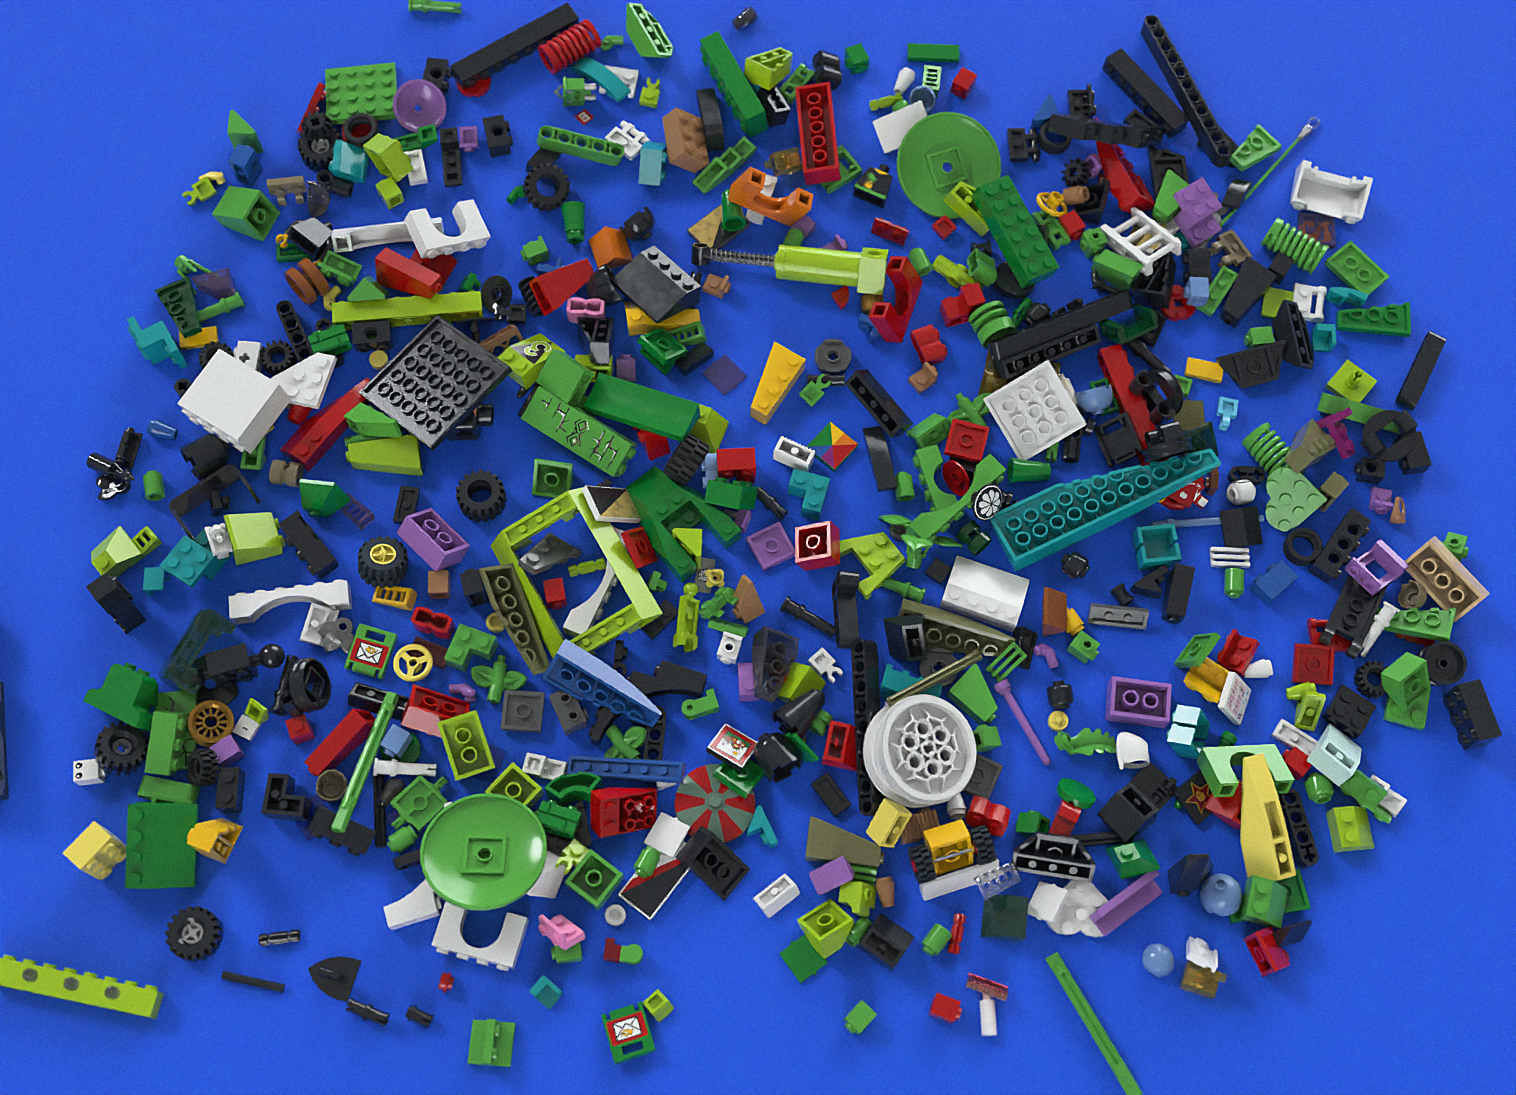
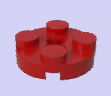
M1180 285L1173 286L1169 309H1160L1161 313L1171 321H1185L1193 315L1196 309L1193 305H1186V298L1183 296L1184 288ZM1174 301L1180 302L1182 306L1176 307Z

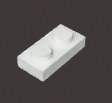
M421 149L404 152L411 159V165L414 168L408 173L410 186L428 183Z

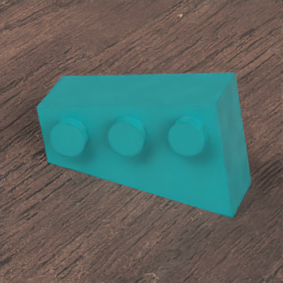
M887 663L880 686V697L886 701L890 696L924 679V677L920 676L919 679L911 677L908 671L898 672L892 669L893 665ZM937 683L917 695H931L940 698L943 685Z

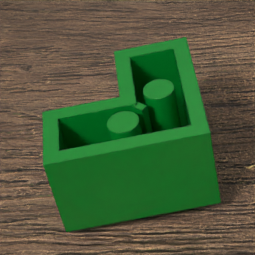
M716 477L715 480H708L704 502L738 510L754 509L758 487L751 486L752 482L733 480L732 483H729L727 478Z

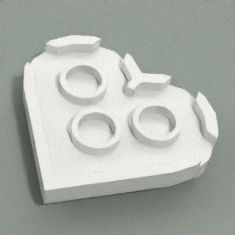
M1078 880L1070 881L1063 888L1068 890L1069 893L1054 924L1048 921L1046 923L1057 934L1073 935L1080 931L1088 937H1103V934L1089 916L1106 904L1108 900L1092 883Z

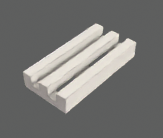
M1211 547L1209 549L1210 567H1250L1249 548ZM1215 559L1244 560V562L1215 561Z

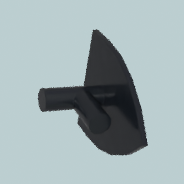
M469 318L456 321V324L471 323L470 330L472 331L473 341L480 342L478 322L494 321V319Z
M332 957L317 962L309 967L308 970L319 989L328 996L348 1002L361 961L348 957Z

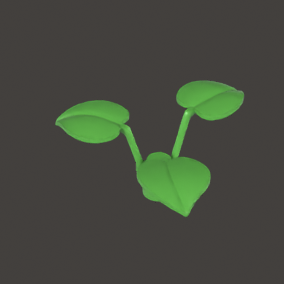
M887 514L878 517V519H882L890 524L903 525L906 530L912 522L909 518L897 514ZM907 532L906 535H901V539L907 544L906 553L908 555L905 565L914 569H920L922 558H926V553L933 544L959 546L961 549L963 545L950 537L936 535L937 538L933 543L927 539L909 535Z

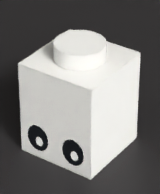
M95 759L73 761V781L79 786L105 783L107 768L104 770L100 768L101 762L97 764Z

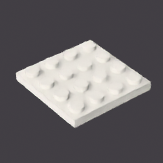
M1049 360L983 399L1018 459L1028 460L1087 425Z

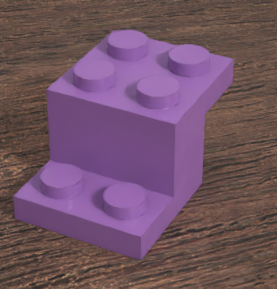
M1203 177L1173 195L1182 209L1173 219L1192 248L1222 230L1213 216L1216 211L1222 208V205Z

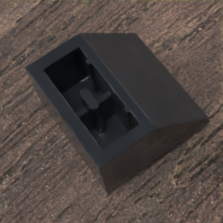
M923 614L883 619L889 654L905 661L926 660L928 658V643Z
M1130 782L1117 791L1097 815L1126 844L1155 822L1159 810Z
M880 913L857 948L892 972L911 944L914 936Z

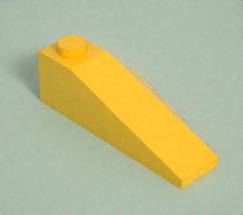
M632 301L624 302L629 336L647 334L661 327L666 331H670L700 321L699 309L687 308L656 324Z

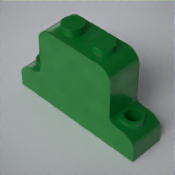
M125 662L124 665L113 664L102 688L90 689L83 701L135 728L150 731L153 714L147 708L157 687L156 679L150 677V672L140 668L136 670L137 666Z

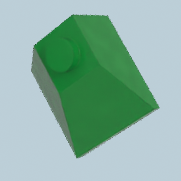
M300 479L299 481L302 508L312 518L329 517L351 500L335 482Z
M1144 838L1106 848V852L1121 880L1160 870V866Z

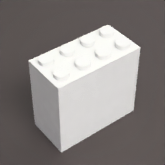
M218 349L177 404L182 408L181 412L189 417L188 419L196 425L201 424L210 434L215 433L219 435L218 438L225 443H232L233 447L243 453L245 450L251 454L291 401V398L278 383Z

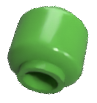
M1320 772L1312 773L1304 782L1307 796L1311 801L1322 804L1331 800L1334 789L1331 780Z

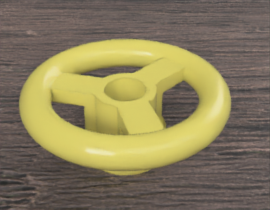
M409 644L402 647L396 653L393 660V668L397 676L408 682H417L424 679L430 673L433 666V658L430 651L419 644ZM409 650H419L424 656L419 658L410 657L406 652ZM401 657L407 662V675L399 667ZM412 662H417L415 666H410ZM427 662L425 670L422 673H420L423 669L422 663Z

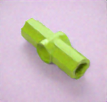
M941 254L938 255L932 264L933 269L946 277L947 282L955 288H961L968 283H979L981 291L984 288L983 284L968 275L967 267L962 264L956 265Z

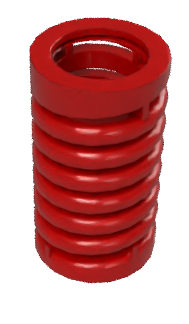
M584 19L562 34H558L557 37H553L545 44L538 46V53L548 71L556 74L557 71L566 68L568 64L571 65L574 61H578L579 58L588 55L590 51L593 52L596 48H600L602 42L594 25L588 19ZM545 55H547L552 67L549 65Z

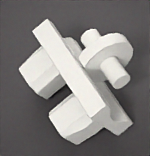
M221 523L213 525V527H205L213 556L216 555L218 559L229 557L228 552H233L225 524Z

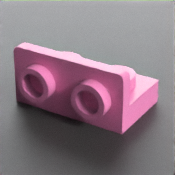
M543 914L538 916L540 923L538 928L541 934L547 936L554 945H558L564 951L585 939L584 932L562 914L550 920Z

